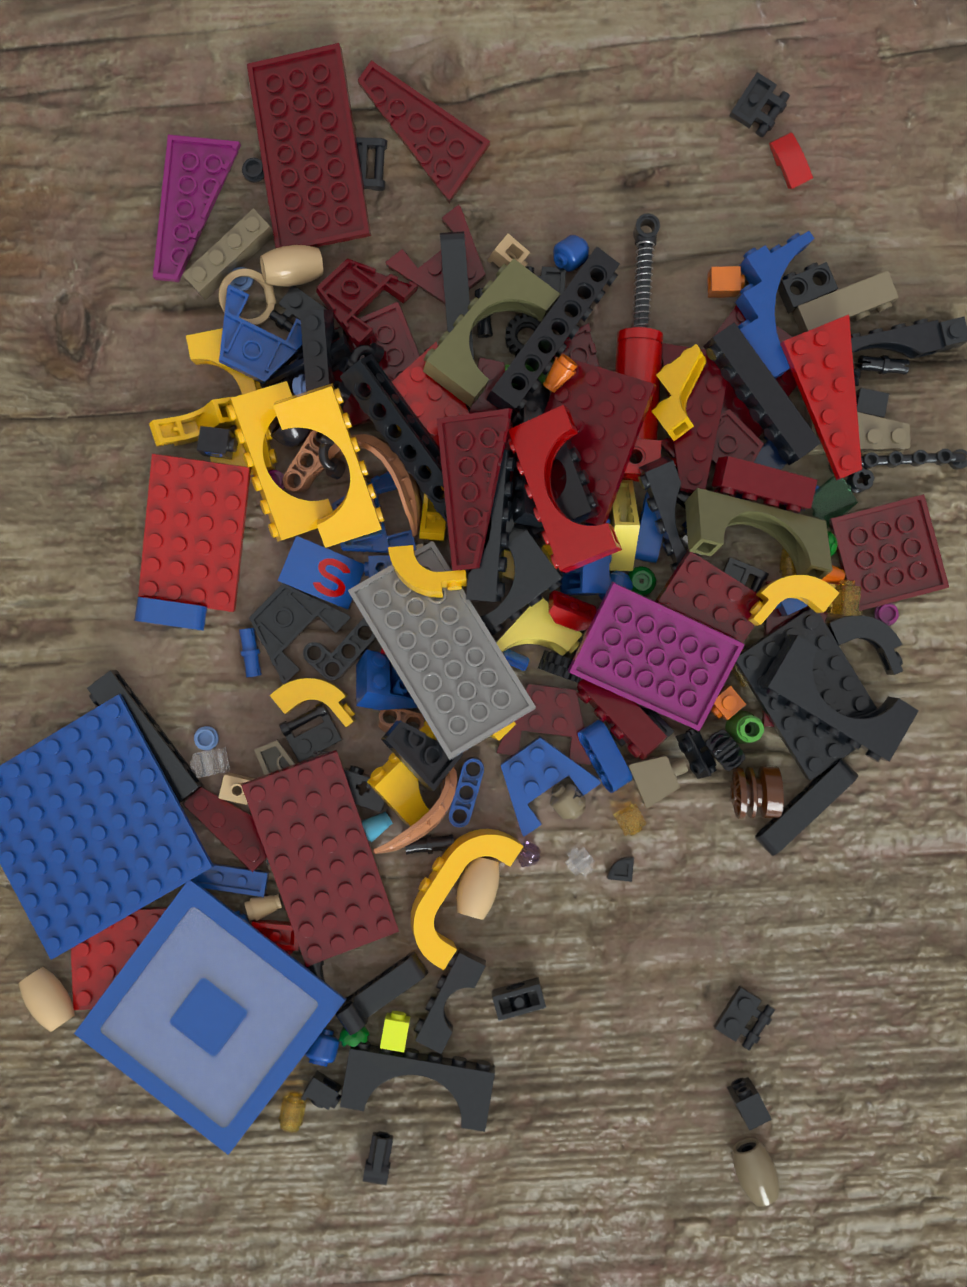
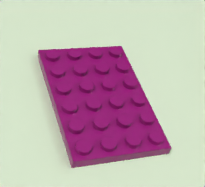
M611 582L568 668V672L700 731L745 644L615 582Z

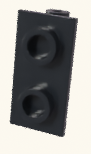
M690 728L686 733L675 736L680 750L685 754L690 769L697 779L709 777L711 773L717 771L715 767L717 764L710 751L706 750L702 753L700 751L701 748L706 746L700 731Z

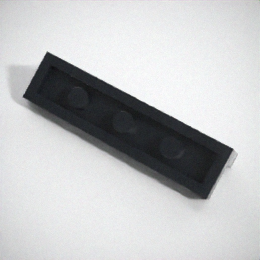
M342 327L335 329V335L332 341L337 338L339 340L331 342L330 359L332 373L339 370V364L342 359H349L353 352L347 342L346 332ZM303 346L265 384L260 383V386L265 388L287 381L292 393L293 379L301 374H305Z

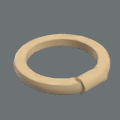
M246 268L234 270L221 282L219 288L221 308L225 312L228 285L236 278L250 277L259 282L264 288L267 305L259 317L242 319L258 326L267 321L270 313L274 310L276 298L273 285L265 284L262 274L255 270Z

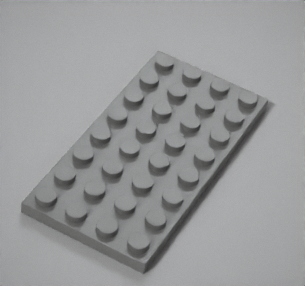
M433 541L415 551L416 560L425 569L433 572L451 571ZM390 565L349 589L348 592L449 760L536 709L530 696L471 601L466 600V593L463 588L460 590H447V587L442 588L443 597L441 598L424 596L407 587L397 576L393 566Z

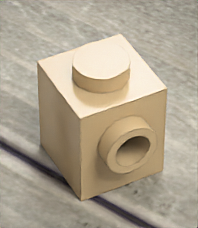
M233 773L224 774L219 799L248 805L241 784L254 778Z

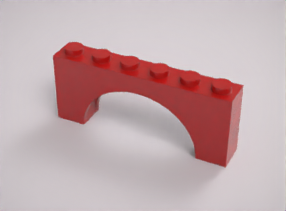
M562 405L508 429L511 437L508 439L511 450L517 453L519 461L516 464L522 476L525 475L528 484L525 485V489L529 498L534 499L536 505L533 508L534 514L539 522L542 521L544 527L542 536L545 543L550 545L553 554L550 556L554 567L567 573L621 551V545L611 524L586 526L572 522L563 514L554 499L551 488V470L554 459L562 445L568 439L578 434L570 410Z

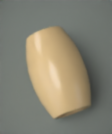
M306 245L282 246L260 256L261 272L265 284L296 286L311 282L323 275L322 256L319 248Z
M478 857L467 864L462 872L457 889V913L484 920L497 894L499 862Z
M41 967L19 982L20 992L27 1009L35 1020L48 1031L52 1032L75 1016L73 1004L67 990L60 980L46 968Z

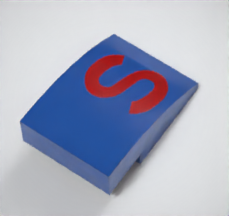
M296 536L278 581L349 610L353 599L348 590L360 583L364 573V564Z

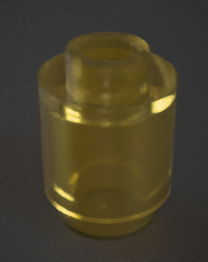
M289 1092L288 1095L283 1096L279 1123L280 1128L284 1131L297 1132L300 1126L303 1125L307 1100H302V1094L299 1092Z

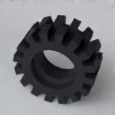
M522 313V316H514V320H510L505 334L506 346L509 348V352L511 354L514 353L516 357L523 348L524 344L520 343L517 337L521 329L530 328L535 331L541 322ZM538 347L541 352L545 350L542 347Z
M544 650L538 669L577 683L581 679L568 672L572 659Z

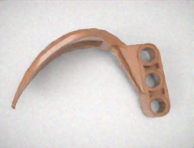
M315 430L309 434L283 476L284 487L289 491L304 492L308 490L316 476L325 470L319 461L320 444L315 439L317 433ZM368 434L352 435L351 437L356 436L359 447L367 449L378 457L391 474L409 520L412 537L418 536L423 508L419 487L415 479L406 471L403 462L390 449L388 442ZM336 443L329 449L328 457L330 460L332 458L339 459L344 456ZM311 454L314 462L309 467L306 459ZM296 475H299L301 479L298 487L294 485V477Z
M406 709L381 710L378 724L382 731L387 732L394 723H386L383 718L391 715L396 721H403L407 724L409 722L417 723L419 725L418 730H420L424 726L425 719L422 714ZM454 767L443 779L440 798L430 811L394 839L373 849L375 854L399 850L422 838L440 823L448 812L455 795L457 772Z

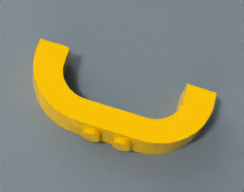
M495 829L474 830L457 838L446 849L442 857L439 856L432 865L433 871L419 885L418 890L420 891L414 900L411 910V928L414 938L422 954L431 963L444 970L457 951L453 941L435 930L434 918L437 910L469 862L482 856L494 857L511 867L523 848L519 840Z

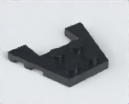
M284 583L276 589L249 619L262 645H264L273 666L277 670L281 682L286 684L301 669L284 653V650L318 616L335 633L351 617Z

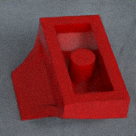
M556 590L549 594V614L555 623L575 631L588 630L596 614V606Z
M252 921L251 925L289 955L293 951L299 950L290 921Z

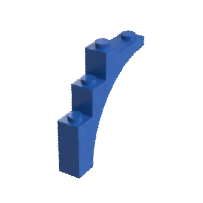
M810 231L801 236L799 233L793 235L786 241L787 244L782 247L778 244L771 250L766 245L758 250L752 248L743 255L744 260L739 265L749 285L740 291L741 296L735 301L746 319L738 328L775 379L783 375L790 368L776 330V293L781 277L789 262L806 249L815 239Z

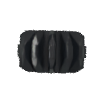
M721 729L715 732L706 741V746L712 755L727 771L736 769L746 759L739 745L726 730Z

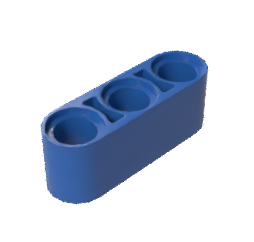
M646 491L639 520L640 528L635 559L656 564L663 534L660 535L654 521L657 520L655 512H651L646 499L650 497Z
M138 597L134 621L204 631L207 607Z
M601 720L595 721L578 732L577 735L602 784L610 793L615 792L633 780L631 771L608 728Z
M477 757L466 759L462 766L449 812L450 823L455 827H464L471 819L484 773L483 762ZM471 762H476L480 766V771L476 775H471L466 770V766ZM463 786H470L474 793L471 797L464 798L460 795V789ZM457 809L464 810L467 814L466 819L463 821L455 820L453 817L454 811Z

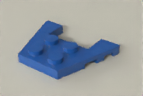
M228 285L219 362L265 384L303 346L301 320L296 318L287 339L284 340L240 318L249 299V294Z
M389 471L380 477L378 475L375 476L368 483V485L373 484L377 498L373 500L376 508L381 507L379 494L397 489ZM345 496L332 503L333 511L341 504ZM385 521L381 522L382 530L340 543L343 551L389 553L388 547L413 545L414 551H416L417 547L411 530L388 536Z
M541 736L501 763L505 782L521 833L524 837L542 825L528 803L562 779L570 776L583 796L601 784L599 778L567 757Z

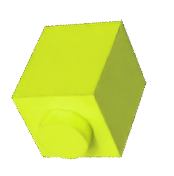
M392 1011L386 1014L380 1045L381 1049L398 1052L405 1051L410 1017L406 1016V1013Z

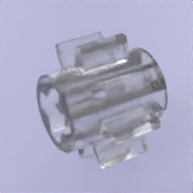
M575 846L567 852L569 859L565 863L575 876L582 873L585 877L593 871L591 864L595 860L585 847L578 850Z

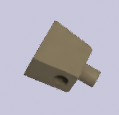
M664 754L626 763L631 771L633 782L641 801L646 808L651 807L680 788L676 777L688 772L683 758L670 763L668 757Z

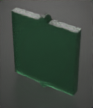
M833 475L815 490L811 506L813 510L812 515L818 519L825 520L827 528L830 527L829 519L843 516L858 503L851 491V486L846 483L844 478L836 480L835 475Z

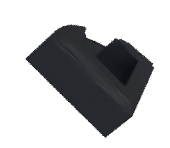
M628 856L617 860L609 869L607 879L632 882L634 857Z

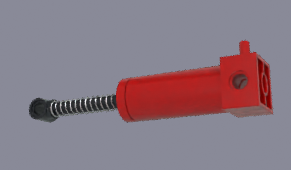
M650 213L643 214L637 219L633 231L635 245L638 248L636 251L638 255L636 257L637 263L635 264L637 267L635 273L637 274L635 276L636 282L634 283L636 286L634 289L635 307H633L634 313L632 315L634 317L632 320L634 326L617 332L615 372L644 380L657 386L631 457L636 459L637 464L629 461L622 479L639 482L638 476L641 475L639 467L661 458L662 441L657 440L658 420L652 413V410L656 408L660 401L661 382L656 374L661 371L663 333L659 330L648 328L650 326L648 324V320H650L649 314L651 313L649 311V307H651L649 301H651L650 295L652 294L650 292L652 288L650 286L652 282L651 276L653 275L651 273L653 269L652 257L654 256L652 251L654 250L653 246L657 244L660 221L654 214ZM648 226L652 232L644 233L641 227ZM671 458L674 461L675 467H677L676 458Z

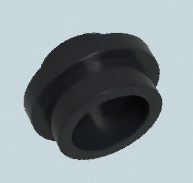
M249 158L244 162L242 173L246 180L257 183L264 179L262 160Z

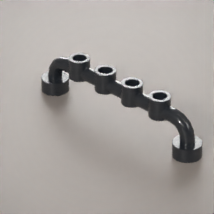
M371 343L369 346L360 345L356 347L349 359H342L339 364V371L346 372L360 360L362 355L366 357L372 354L379 363L384 356V348L376 343ZM336 381L333 386L334 389H340L344 401L340 406L344 413L343 407L345 401L351 396V392L346 389L343 381ZM317 431L315 439L321 443L318 453L319 461L326 469L327 476L338 480L343 476L346 464L337 458L329 459V449L335 442Z
M942 449L936 453H927L924 450H918L912 454H902L899 451H894L882 456L870 452L861 456L862 467L865 469L878 465L894 468L900 464H911L914 467H918L925 463H935L939 466L948 463L951 468L960 470L967 467V451L958 449L951 452L949 449ZM829 463V470L832 474H834Z

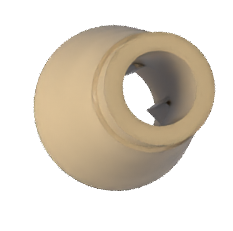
M278 894L250 898V901L244 902L249 921H258L282 908Z

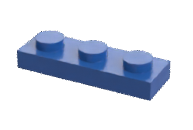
M212 863L214 865L213 868L193 878L196 883L205 889L264 897L266 895L269 872L255 870L252 873L248 868Z

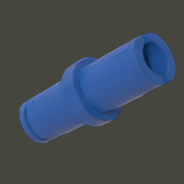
M240 629L239 633L242 644V651L240 653L244 658L246 677L262 675L258 657L260 649H257L255 629Z

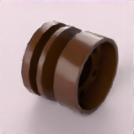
M760 766L757 777L752 767H747L745 773L742 767L733 769L731 801L738 819H744L746 813L749 818H755L758 807L763 818H778L782 816L784 790L778 766Z

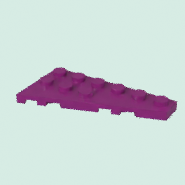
M168 134L153 278L155 280L180 281L241 147L240 141Z

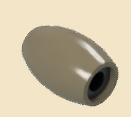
M745 1138L738 1141L733 1147V1164L742 1189L757 1206H767L774 1203L779 1198V1179L771 1156L756 1138Z

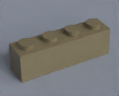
M253 208L182 275L200 296L206 300L220 287L223 279L233 269L242 267L274 237L270 225Z
M885 271L797 306L792 314L802 334L848 314L850 320L856 319V322L869 317L870 312L878 310L879 313L893 307L892 303L899 296L889 272Z

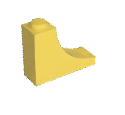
M622 480L609 514L610 524L615 529L622 550L611 554L612 559L609 571H633L640 528L633 480Z
M543 598L534 606H529L496 643L502 652L521 644H536L547 647L563 656L567 652L572 654L581 643L578 639L583 634L580 631H575L555 623L549 614V603Z

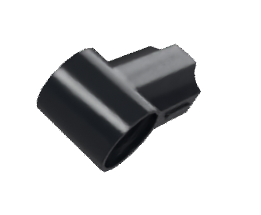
M373 1132L369 1157L366 1159L363 1182L387 1186L391 1163L389 1158L393 1144V1135H390L388 1132Z

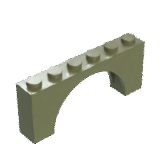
M514 258L508 265L503 264L496 274L497 278L495 281L492 282L490 280L482 290L483 295L480 298L475 297L471 301L466 315L460 314L453 324L454 329L451 332L446 331L438 342L440 345L436 350L431 348L424 357L426 363L423 372L470 408L485 391L489 379L479 370L471 355L469 335L473 327L483 318L504 311L524 313L542 322L560 296L559 292Z
M697 488L685 501L689 552L711 557L724 544L726 527L743 524L759 528L774 537L791 557L797 575H809L822 580L833 570L825 520Z

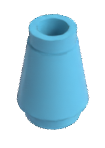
M386 811L361 821L368 842H373L393 824Z

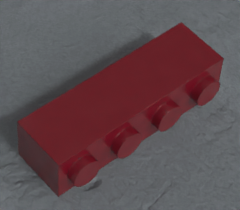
M731 456L718 457L711 487L719 488V493L734 496V493L742 494V499L757 501V499L764 500V505L779 507L780 504L786 506L787 511L800 513L801 509H811L817 480Z
M585 679L578 683L577 695L585 704L589 702L595 709V715L602 722L606 721L611 726L610 730L619 740L622 738L628 744L627 749L634 757L637 758L639 756L644 760L666 739L667 736L635 702Z

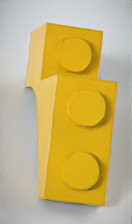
M697 344L684 350L680 357L672 363L665 365L656 374L671 396L659 402L656 408L652 410V413L673 441L694 427L688 418L686 403L706 364V358Z

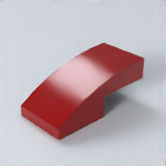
M792 132L769 143L776 166H781L788 189H793L813 179L804 153Z

